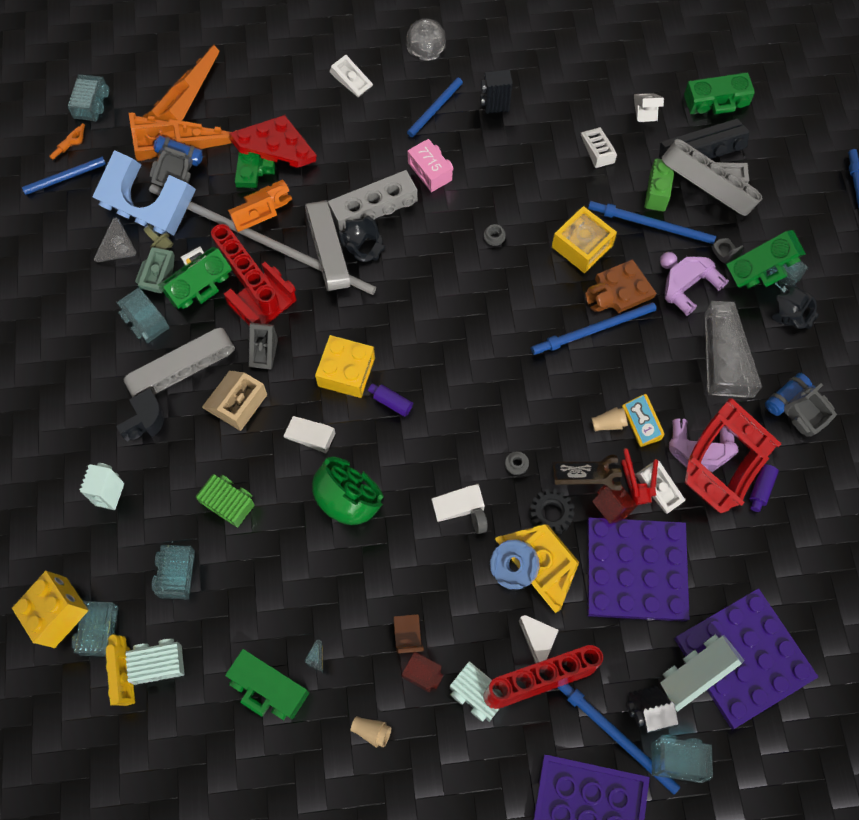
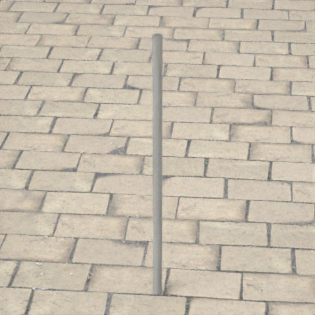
M152 184L149 191L159 196L163 188ZM190 201L187 207L188 210L218 224L227 225L231 230L237 232L232 220ZM250 228L238 232L322 271L319 260ZM349 275L350 285L371 295L375 293V286Z

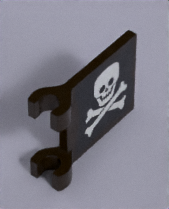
M608 455L599 462H553L555 485L605 484L612 490H621V482L612 481L614 477H622L621 470L609 467L610 463H618V458L616 455Z

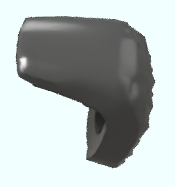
M729 238L716 241L711 248L717 258L726 264L742 256L744 246L736 248Z

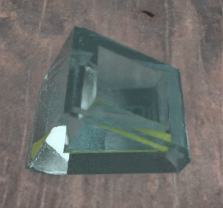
M318 639L305 659V663L323 674V643Z

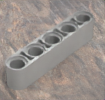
M676 139L662 156L663 162L668 167L741 215H748L762 200L759 191L682 140Z
M327 200L306 203V215L327 291L350 287L348 270Z
M217 328L129 373L124 378V383L132 398L149 388L153 394H156L227 357L234 351L235 347L223 328Z

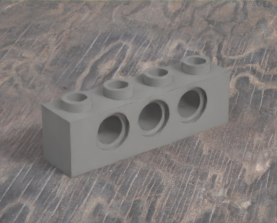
M404 170L328 201V205L338 230L344 232L347 220H363L365 216H370L375 220L380 216L392 214L395 210L413 205L418 201L417 188L407 170Z

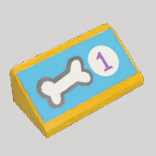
M647 394L641 395L622 405L640 447L662 440L665 434Z

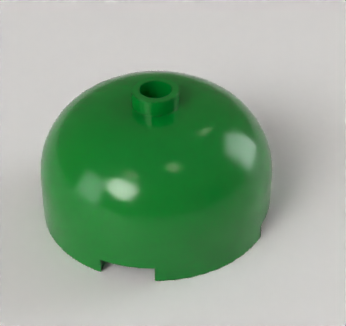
M328 457L316 471L312 480V492L315 501L329 517L340 523L358 525L367 522L383 505L381 499L384 496L380 488L364 471L360 474L357 470L348 467L350 462L338 457Z

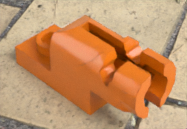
M284 180L275 182L272 186H266L259 191L245 196L246 203L228 210L237 232L277 216L275 209L286 205L292 200L291 195L287 193L289 188Z

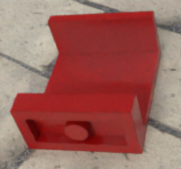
M266 262L262 264L264 275L273 286L279 301V307L275 312L269 314L262 312L246 289H243L238 294L232 289L224 293L227 304L249 327L250 323L268 324L297 301L295 296L296 289L293 284L288 280L285 282L281 278L278 269L274 266L270 267Z

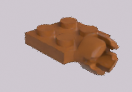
M632 259L597 274L595 277L597 284L590 286L585 296L588 305L597 301L596 305L590 307L593 311L600 312L610 307L621 313L653 299L657 293Z

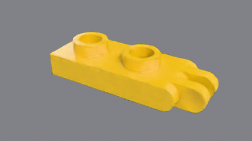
M110 635L108 646L106 647L108 695L110 705L128 706L135 704L134 685L127 680L125 653L130 651V648L127 646L125 636Z

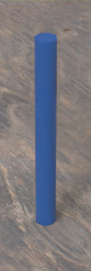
M459 77L450 84L407 131L410 137H414L463 84Z
M103 157L23 186L22 189L25 195L104 166L106 163Z

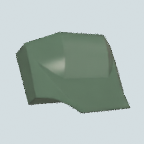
M151 248L147 260L142 262L135 280L139 288L157 293L163 292L158 284L172 275L175 258L173 251Z

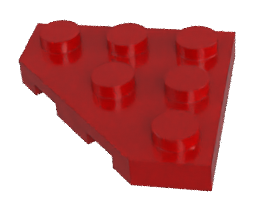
M285 115L230 133V140L240 153L248 155L251 152L261 155L262 159L278 162V160L290 162V166L297 168L316 162L317 155Z

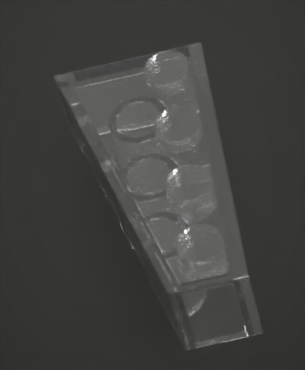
M711 301L705 312L708 395L754 398L762 388L735 302Z

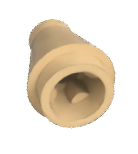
M615 407L597 417L591 418L595 431L620 430L624 426H628L623 408L618 409Z
M356 716L352 722L351 731L375 747H385L391 734V727L387 726V723L383 721Z

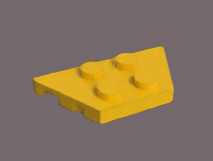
M548 524L495 538L499 545L507 540H521L529 543L535 549L539 557L540 569L537 578L531 584L555 613L559 612L579 561ZM515 557L511 558L516 566L520 568V561Z

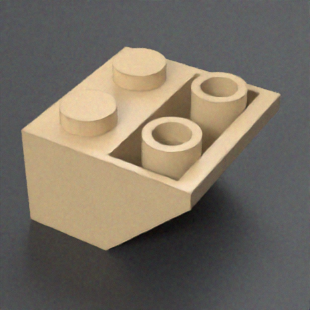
M229 371L202 407L241 431L265 399L267 392L263 383L248 374Z

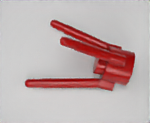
M625 448V460L623 459L621 463L630 489L632 504L652 503L651 497L657 496L658 460L655 459L653 461L650 488H648L647 483L637 484L628 449Z

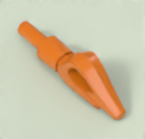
M82 123L80 127L78 126L65 140L57 145L58 148L49 157L54 160L70 146L80 145L83 141L85 124Z

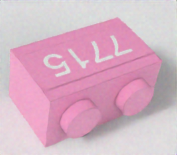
M429 139L408 150V164L431 192L452 181L453 166L451 162L442 156L439 147L433 145Z

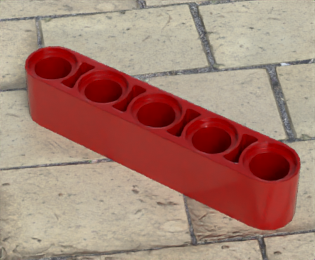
M224 224L216 225L211 231L216 248L220 250L232 271L260 310L267 314L275 312L279 307V301L273 286L232 230Z
M587 645L496 677L490 682L484 692V702L490 708L500 709L590 676L603 662V654L598 647ZM584 657L589 658L592 661V664L586 662ZM562 665H566L570 672L565 671ZM539 673H544L548 680L542 679ZM516 681L524 683L526 689L520 688ZM492 689L499 690L503 697H497Z

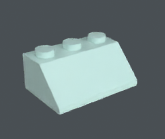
M715 634L703 643L706 649L699 654L694 650L683 658L686 664L677 669L674 665L663 673L666 679L660 683L668 698L675 704L677 712L745 661L725 635L718 638Z

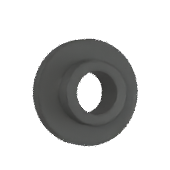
M490 225L484 231V239L489 245L497 246L505 240L506 234L500 225Z
M512 452L507 456L505 466L511 474L521 475L527 471L529 460L522 452ZM518 459L522 464L516 466L513 464V461Z

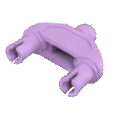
M666 252L660 257L661 266L665 269H670L666 279L665 300L669 303H674L686 316L692 313L697 305L684 294V291L701 278H706L718 291L729 282L728 279L715 269V263L709 258L686 257L677 263V256L672 252Z
M680 419L672 420L673 439L669 442V450L687 468L688 460L697 441H689L687 439L688 421L686 419H682V423H680ZM725 426L720 430V443H711L701 461V464L710 472L718 469L738 453V446L734 443V434Z

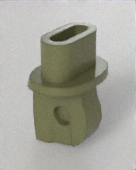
M147 225L143 229L154 241L150 248L169 250L173 246L172 241L168 238V233L160 235L153 230L154 227L152 225Z

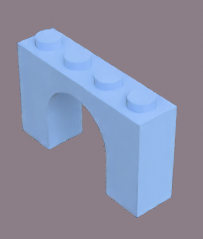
M114 150L93 194V198L99 200V206L111 211L113 207L118 210L117 214L127 219L132 216L136 218L134 222L144 227L150 224L154 226L153 230L162 235L167 232L174 236L196 189L188 183L169 175L159 197L153 204L142 208L135 207L131 200V187L141 164L133 158Z

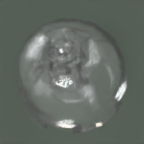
M423 18L415 21L407 32V49L409 53L419 56L420 60L438 58L443 49L446 48L444 29L433 19Z

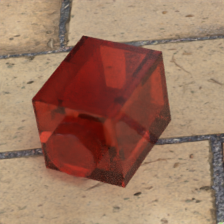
M607 485L598 490L597 493L599 495L592 501L609 524L625 519L638 506L623 487L621 490H612Z
M414 652L402 677L430 693L432 687L438 688L444 675L440 673L442 666Z

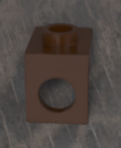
M419 615L394 616L397 653L424 651V647L421 645Z

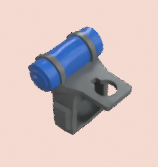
M159 135L154 141V151L159 154L157 161L153 162L149 177H151V182L164 187L170 175L189 184L191 178L189 169L192 165L198 166L203 158L202 150L195 148L193 145L189 146L172 140L170 137Z
M798 373L790 378L788 383L779 391L773 393L765 402V407L771 414L779 416L784 412L791 418L793 425L806 437L817 434L837 415L834 411L835 408L828 401V398L818 393L823 384L812 385L810 379L802 373Z

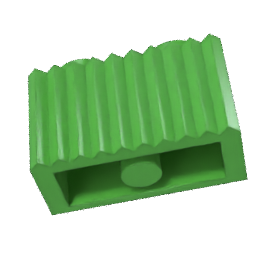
M662 159L654 160L644 205L647 209L666 211L674 177V170L668 167Z
M213 474L196 495L199 503L238 528L255 505L251 499L252 495L243 488L239 490L232 486L233 482L224 475H221L219 478Z

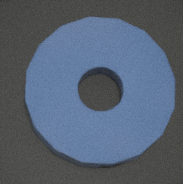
M507 540L493 551L490 560L493 576H495L501 586L508 589H522L530 585L537 578L540 569L539 557L535 549L529 543L521 540ZM513 557L520 561V568L516 572L512 571L509 566V562Z

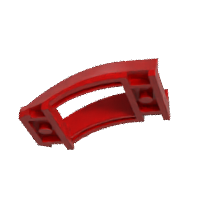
M730 398L698 439L688 460L685 484L719 513L729 511L730 508L738 505L742 506L745 503L743 501L744 496L752 481L769 460L768 456L782 443L735 400ZM723 426L751 450L737 468L728 487L701 464L707 449Z

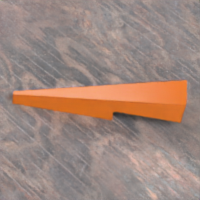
M215 45L210 47L207 53L196 61L193 69L188 70L167 91L163 98L154 104L155 107L142 117L148 118L149 115L154 116L157 120L169 121V119L182 121L220 52Z
M129 113L136 161L158 158L159 153L154 151V141L159 135L170 137L172 140L189 146L193 145L198 149L232 143L230 140L231 132L223 131L221 127L211 129L202 127V124L173 119L163 121L155 119L154 116L148 115V118L136 116L135 113Z

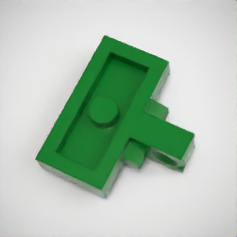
M239 152L235 177L236 187L257 188L259 176L275 174L274 161L262 159L259 154L249 152L247 155Z

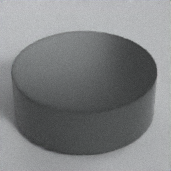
M482 509L472 510L471 519L476 534L485 533L487 531V520Z

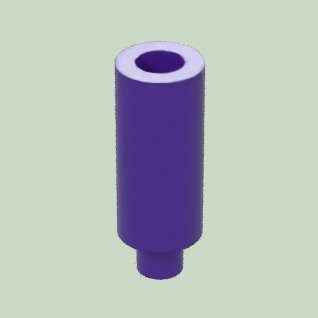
M373 383L370 385L368 391L374 394L373 399L404 417L408 415L412 409L413 402L382 384L379 387Z
M765 464L759 471L749 499L752 502L751 510L760 512L761 507L767 505L779 472L776 467Z

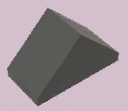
M250 323L249 367L272 369L278 342L274 325Z

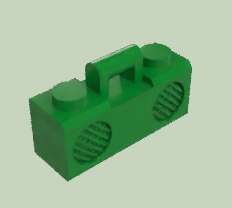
M747 72L688 81L684 97L690 114H703L712 109L715 115L735 112L736 107L743 108L749 106L755 92Z
M789 230L726 265L739 288L747 286L749 289L759 284L760 278L764 285L768 287L788 276L783 265L791 267L801 261L799 257L806 253L794 230ZM776 267L778 271L768 276L766 272Z
M211 247L158 285L174 307L184 309L193 303L192 299L194 297L202 304L218 293L219 290L214 283H221L226 280L232 268L220 250ZM208 285L209 288L203 291L201 294L198 292Z
M242 649L225 675L231 680L228 685L241 693L244 689L247 690L240 703L261 717L272 706L273 710L271 713L282 720H285L286 716L293 720L309 695L305 688ZM255 692L266 698L263 704L252 698Z

